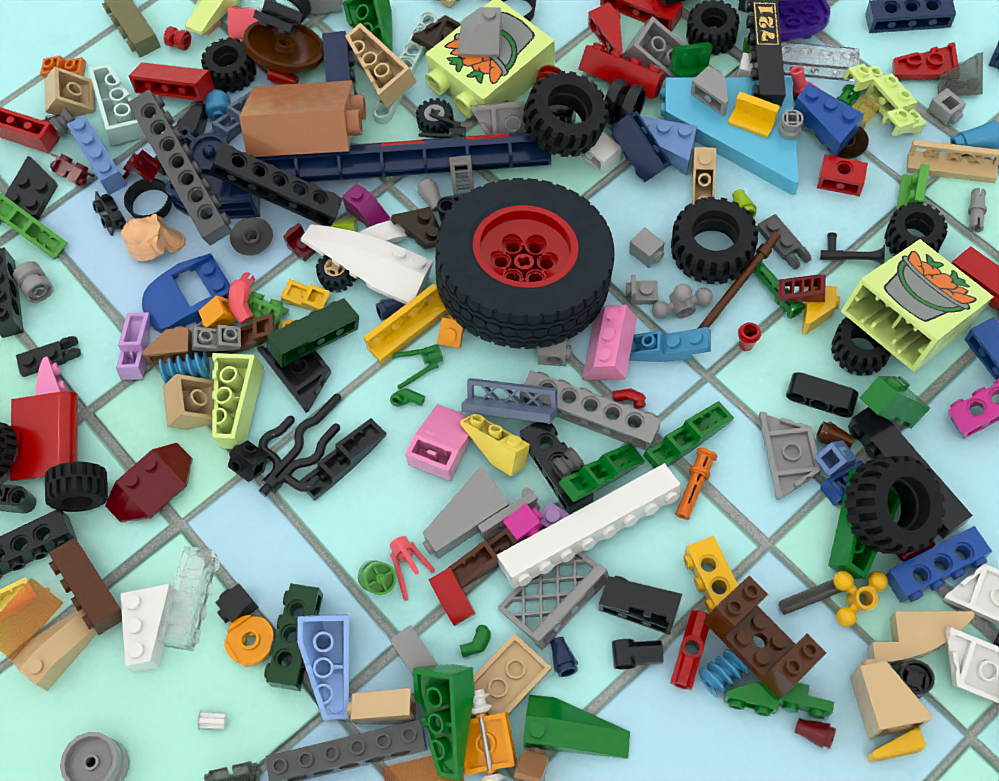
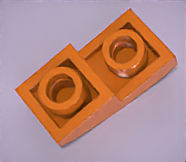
M61 55L44 58L40 75L47 77L55 66L84 76L86 61L82 57L64 60Z

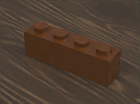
M76 538L48 552L53 560L49 563L51 569L56 576L58 574L62 575L63 579L60 580V583L66 593L72 592L75 596L71 598V601L77 611L83 609L86 615L82 619L89 630L94 628L97 634L100 635L122 622L121 608Z

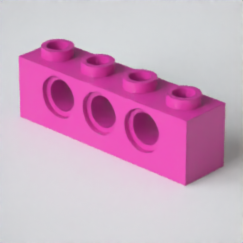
M999 378L994 381L995 385L987 389L982 387L972 393L973 397L965 401L963 399L957 400L950 405L951 408L948 409V415L963 439L999 421V404L992 401V397L999 394ZM974 406H979L984 410L978 416L972 415L969 411Z

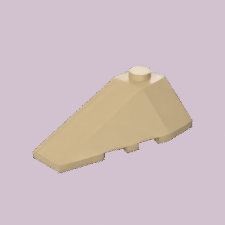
M83 609L80 611L76 610L28 641L13 658L12 662L34 684L48 691L97 635V632L94 628L88 629L82 619L86 615Z

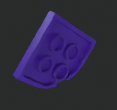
M826 0L777 1L781 41H790L791 39L798 38L809 39L812 35L825 29L829 23L831 11Z

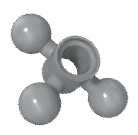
M679 284L675 287L674 292L669 295L671 303L667 304L664 301L656 302L652 307V314L658 319H664L669 315L670 311L674 310L677 318H686L696 311L695 303L702 306L710 304L713 294L708 288H700L694 296H691L692 290L690 286Z

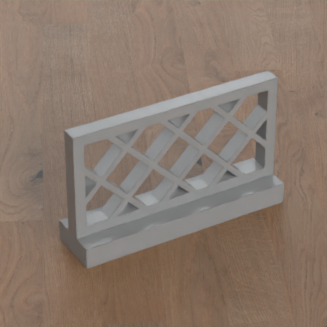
M582 551L576 554L573 560L554 566L556 567V577L543 578L542 574L536 576L527 585L518 586L497 607L502 614L529 636L541 650L557 636L606 584L609 576L607 569L601 564H596ZM587 564L592 568L587 575L577 576V565ZM573 565L574 576L560 577L559 566ZM574 581V589L570 593H560V582ZM556 583L557 594L543 595V584ZM539 584V595L526 596V588L529 585ZM557 599V607L554 610L543 611V600ZM539 600L540 611L526 612V601ZM512 602H522V613H511L507 608ZM540 617V624L532 632L526 626V618Z

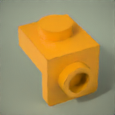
M450 314L449 317H442L437 344L461 348L464 328Z

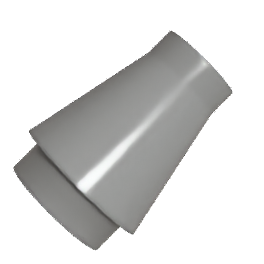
M425 179L417 186L418 194L430 206L432 211L436 212L438 211L437 202L441 199L438 186L432 179Z

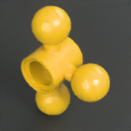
M839 571L835 574L833 578L834 586L840 591H848L846 596L848 607H842L836 613L838 624L842 627H851L856 623L857 612L873 609L877 605L878 595L876 591H883L888 585V578L884 573L880 571L872 572L867 578L868 586L857 588L854 585V578L849 572ZM860 593L865 598L864 605L859 600Z

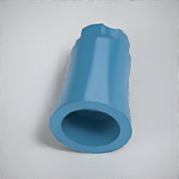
M991 120L981 126L959 132V134L950 137V143L998 150L999 124L996 120Z

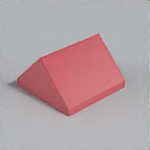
M239 6L227 8L228 38L243 40L247 27L259 21L253 18L255 10H261L262 8Z

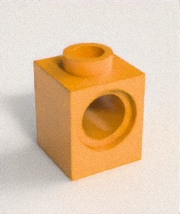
M217 295L198 311L205 328L216 329L218 325L230 326L237 320L229 309V299Z

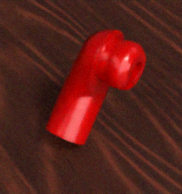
M632 388L613 391L615 402L630 400L633 401V406L636 409L646 406V397L641 392Z

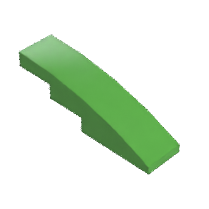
M2 193L0 194V219L55 260L68 242Z

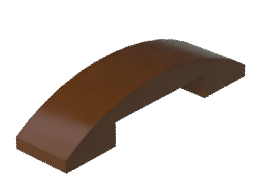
M269 314L254 318L251 325L241 327L240 349L206 351L208 357H212V353L234 354L246 351L267 342V335L275 330V315ZM193 351V355L197 352L200 357H203V351Z

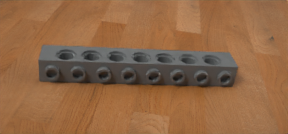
M147 90L127 102L202 239L211 246L231 234L232 230L229 224L232 222L225 212H221L219 208L222 206L221 202L215 194L212 195L209 191L212 189L210 183L205 177L202 178L200 175L203 171L197 161L191 159L193 153L189 146L182 143L181 140L184 137L177 127H173L172 123L175 122L168 111H164L163 107L166 105L159 95L155 96L150 90Z

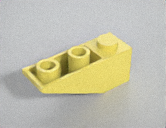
M472 414L460 421V425L492 466L509 476L525 468L530 447L529 443L504 430L501 426L488 421L479 414Z

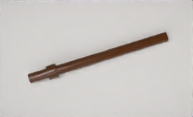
M773 232L768 240L756 250L757 254L698 328H710L762 260L767 259L772 253V248L781 238L779 233Z

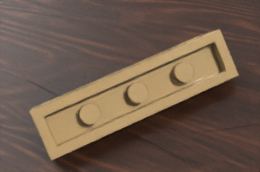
M913 140L907 155L906 173L918 172L920 165L926 164L930 165V176L995 183L999 164V150ZM916 148L926 149V151H916ZM942 151L949 152L947 154H939ZM963 154H970L971 156L964 157V156H961V155H963ZM985 157H995L994 160L983 159Z

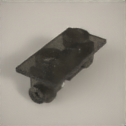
M248 761L233 765V774L231 775L227 767L209 770L208 774H204V781H260L261 768L258 769L257 762L252 763Z

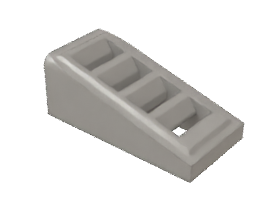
M471 155L449 157L453 194L457 195L460 189L470 188L471 192L474 189ZM467 165L468 168L455 170V167ZM468 173L466 177L456 178V174ZM469 181V184L457 185V182Z

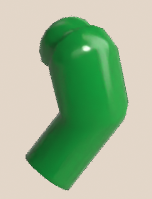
M480 625L476 628V634L472 642L459 645L462 657L486 650L491 639V632L486 625Z

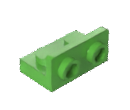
M921 164L918 172L914 171L913 175H902L896 205L897 210L900 206H907L910 202H913L914 205H917V202L924 203L930 165Z
M254 291L249 296L248 304L254 315L252 319L274 314L275 330L278 329L283 313L289 312L288 308L283 307L284 303L275 299L270 301L264 300V295ZM252 319L249 320V321L246 322V323H248V324L251 325V324H252Z

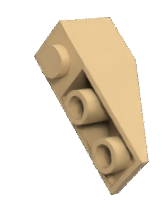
M694 147L692 151L693 205L696 200L703 198L704 201L708 197H715L716 148Z

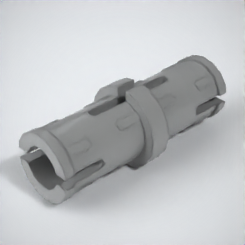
M975 188L971 191V205L968 207L970 215L968 229L973 232L975 226V232H981L984 229V215L987 212V207L985 206L986 190L982 188L980 194V188Z

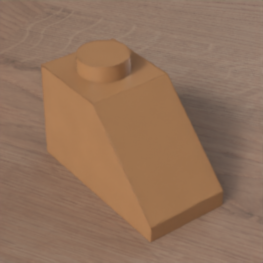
M181 326L174 329H166L143 351L144 358L149 365L159 364V359H162L163 363L167 364L169 357L173 363H176L177 356H180L182 361H185L186 354H189L190 358L194 359L192 332L189 327Z
M530 747L529 751L523 749L514 773V780L544 781L549 764V756H545V751Z

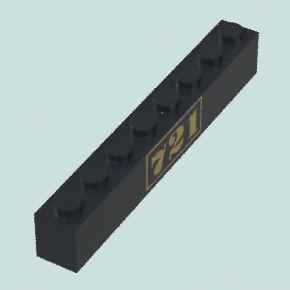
M746 0L745 12H748L746 28L750 29L747 43L748 46H751L749 63H752L753 66L750 72V79L754 81L752 96L781 107L786 96L778 2L777 0Z

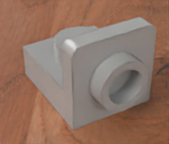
M631 275V282L626 283V296H631V305H654L658 302V282L636 281V275Z

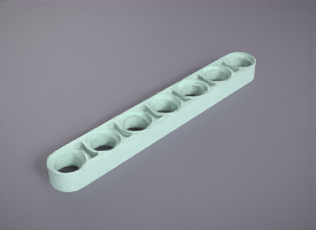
M424 12L420 15L399 57L405 64L411 65L410 69L413 75L427 48L415 43L411 39L414 33L423 31L429 25L423 23L425 20L431 19L434 21L433 23L437 22V16L433 12ZM411 49L419 50L416 54L408 53ZM403 95L387 109L379 97L373 108L375 121L379 124L390 122ZM383 110L388 112V114L383 117L377 115L380 111Z

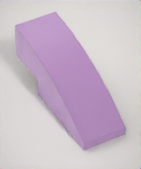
M149 312L127 313L118 343L120 355L116 366L121 380L143 379L147 361L143 356V351L149 346Z

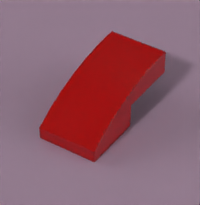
M450 567L428 579L454 626L476 614Z

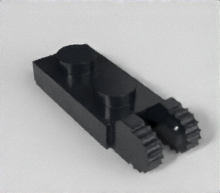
M68 336L60 341L17 354L16 359L20 375L26 377L38 373L42 359L46 356L52 363L56 362L58 365L65 364L67 361L81 356L80 349L73 347L79 343L76 336Z

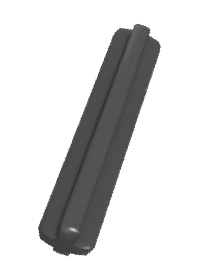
M832 579L781 600L779 608L786 615L842 591L834 586Z

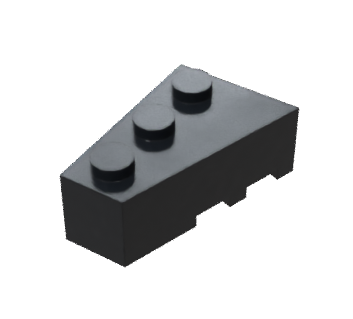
M608 576L598 610L670 635L682 594L631 582L620 576Z

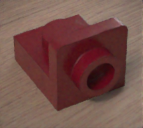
M297 223L294 227L287 230L283 238L287 248L306 262L316 251L301 241V237L305 232L302 225Z

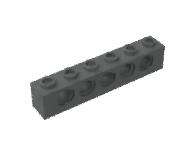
M419 719L265 757L269 781H303L428 751L424 727Z

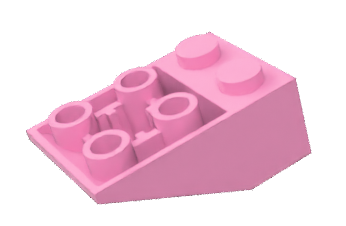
M437 404L415 433L405 453L408 465L452 481L471 441V437L460 425V421L468 417V415Z

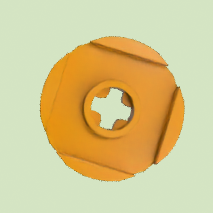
M245 615L236 619L229 626L224 646L232 660L244 667H251L261 664L271 655V644L273 639H276L273 627L267 620L262 617ZM248 635L251 637L256 636L255 644L252 646L244 645L247 642L246 637Z

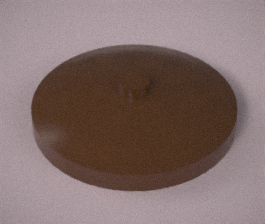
M257 21L249 25L244 32L243 47L245 52L253 61L265 68L283 73H304L317 68L323 61L322 39L304 25H299L298 32L285 35L278 32L277 27L272 25L266 27Z

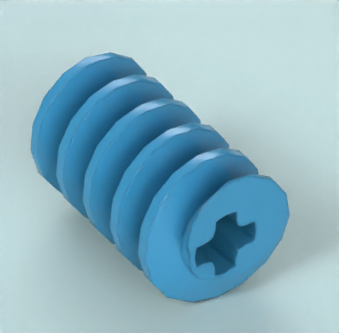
M203 351V358H200L199 354L195 352L194 359H191L189 354H186L185 361H182L180 356H177L176 363H173L169 357L167 365L163 363L162 359H159V370L165 384L175 374L208 379L210 363L206 351Z
M724 650L723 657L717 656L715 663L709 662L707 669L701 668L699 670V675L709 692L718 698L717 689L722 693H726L725 683L733 687L732 677L741 681L740 671L747 675L750 674V671L732 651Z

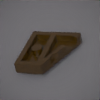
M444 15L437 22L427 25L423 31L414 33L411 40L431 50L457 29L461 23Z
M430 207L391 216V222L394 225L398 223L403 227L405 234L415 239L422 248L436 247L440 226Z

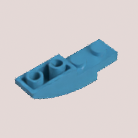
M708 327L668 334H664L661 330L635 334L629 361H680L692 359V354L711 352V330Z

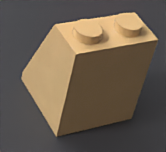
M877 659L865 660L861 662L862 666L857 667L856 671L850 676L868 739L907 732L915 727L921 728L933 720L931 713L887 661L877 662Z

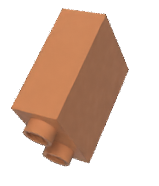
M352 80L254 86L239 115L246 154L261 157L349 151L353 136L362 135V120H366L364 94L354 95Z

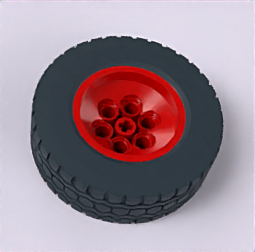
M512 178V180L503 179L498 180L496 183L493 181L484 184L483 187L479 186L471 190V193L468 192L463 195L460 201L457 200L450 210L447 211L440 224L435 249L437 289L441 301L454 320L456 319V322L461 327L467 328L469 333L476 337L480 336V339L489 343L492 341L495 345L503 347L507 345L510 346L509 348L521 349V347H525V349H536L538 346L540 348L549 347L553 343L556 345L564 342L566 338L569 340L585 330L595 320L605 304L612 277L615 251L612 233L609 226H607L606 220L600 215L596 207L590 205V202L583 196L580 197L575 191L567 190L566 187L557 183L554 185L552 184L553 182L545 180Z

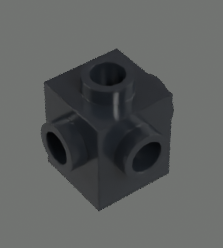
M247 440L232 448L229 453L230 459L227 467L250 482L264 473L269 455Z

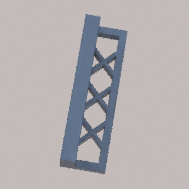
M469 378L467 380V399L461 403L462 412L551 423L558 413V389ZM474 386H481L487 394L484 397L474 396ZM497 388L503 389L509 397L505 400L499 399L493 391ZM518 391H523L531 399L528 402H521L515 394ZM540 394L551 395V405H544L537 397Z

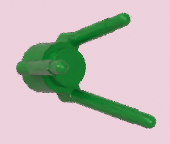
M438 344L423 349L392 354L393 358L421 354L424 364L429 363V366L397 386L398 389L405 387L427 372L439 368L438 362L443 361V357Z

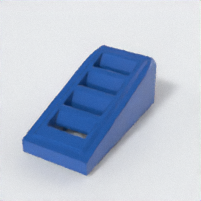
M861 460L827 478L821 485V491L834 506L843 502L844 486L846 487L849 471L864 464Z

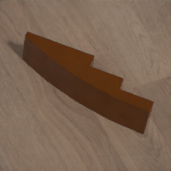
M506 527L489 541L485 539L449 567L453 570L461 588H464L499 567L497 554L519 542L508 527Z

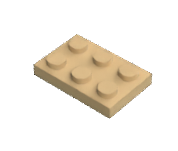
M514 633L474 675V691L484 689L485 694L490 693L486 697V703L492 705L489 711L485 712L487 715L508 712L509 716L552 670V667Z

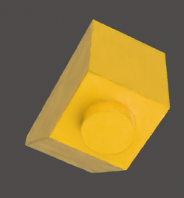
M826 286L825 302H805L802 334H808L830 319L834 309L838 310L840 296H836L837 287Z

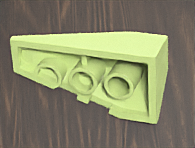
M198 0L185 24V29L203 35L227 14V8L236 6L241 0Z

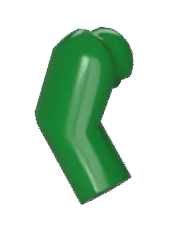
M408 388L399 390L390 397V403L396 407L410 402L422 406L425 401L424 395Z

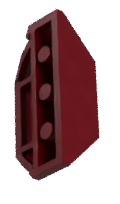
M178 443L152 449L115 481L105 507L121 523L151 519L187 487L192 457Z

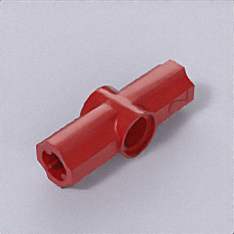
M691 610L670 681V684L684 690H692L709 631V627L703 622L709 615L707 612L701 610ZM689 644L696 646L698 653L694 655L687 653L685 646Z

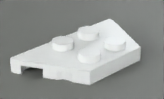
M987 564L981 565L952 591L946 594L942 601L965 611H974L975 615L999 625V570Z
M946 627L945 632L952 685L999 704V647L952 627Z

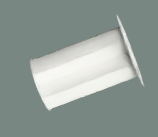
M200 710L198 730L200 728H226V713H207Z

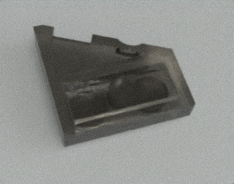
M983 52L974 54V56L938 75V94L947 88L956 96L983 94Z

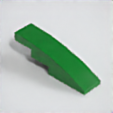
M718 401L685 420L681 427L667 434L663 441L647 449L643 456L654 469L664 463L669 467L733 421L734 417Z
M630 443L604 453L598 460L584 465L578 472L563 477L559 485L570 499L575 502L623 477L642 465L645 460Z

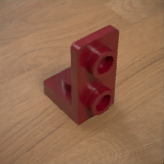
M142 149L138 155L133 153L123 167V170L126 172L122 177L127 179L130 173L134 171L150 183L160 171L162 165Z

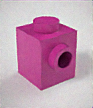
M527 503L503 520L518 542L529 538L544 528L540 522L543 516L536 507L531 509Z

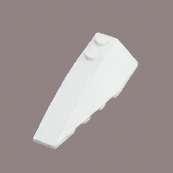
M311 224L301 237L303 243L322 256L327 255L330 257L332 263L338 267L343 266L349 270V274L355 279L359 277L365 281L366 286L371 290L403 304H407L421 293L430 276L432 260L373 236L351 230Z

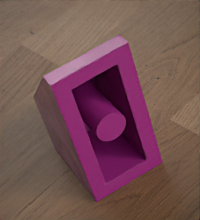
M358 183L342 196L346 211L352 216L357 217L368 228L391 220L376 198Z

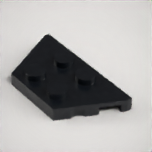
M27 156L4 196L35 219H39L58 185L30 156Z
M263 345L257 347L263 359L305 413H307L332 373L329 366L317 351H314L281 367L267 347L264 348Z

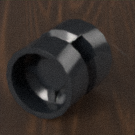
M908 661L896 672L918 699L929 692L935 683L933 670L922 661Z

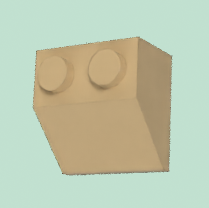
M54 66L44 80L45 112L58 115L66 108L73 117L93 113L95 107L92 80Z
M175 374L163 386L167 427L189 430L212 425V410H214L212 391H214V380Z

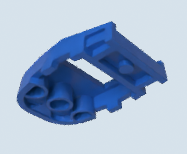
M206 254L178 263L150 283L142 297V309L144 313L149 312L151 326L160 333H163L166 329H174L179 326L185 327L193 322L198 324L202 320L198 311L216 295L227 299L231 285L212 254ZM189 270L190 272H197L211 297L191 307L174 279L179 277V274Z

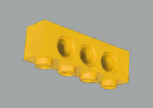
M714 535L686 546L685 556H683L688 570L692 569L694 572L696 588L699 592L703 591L707 599L705 600V606L709 614L738 586ZM705 563L710 564L714 570L706 572L702 569L701 565ZM716 585L721 586L725 593L721 595L716 594L712 587Z

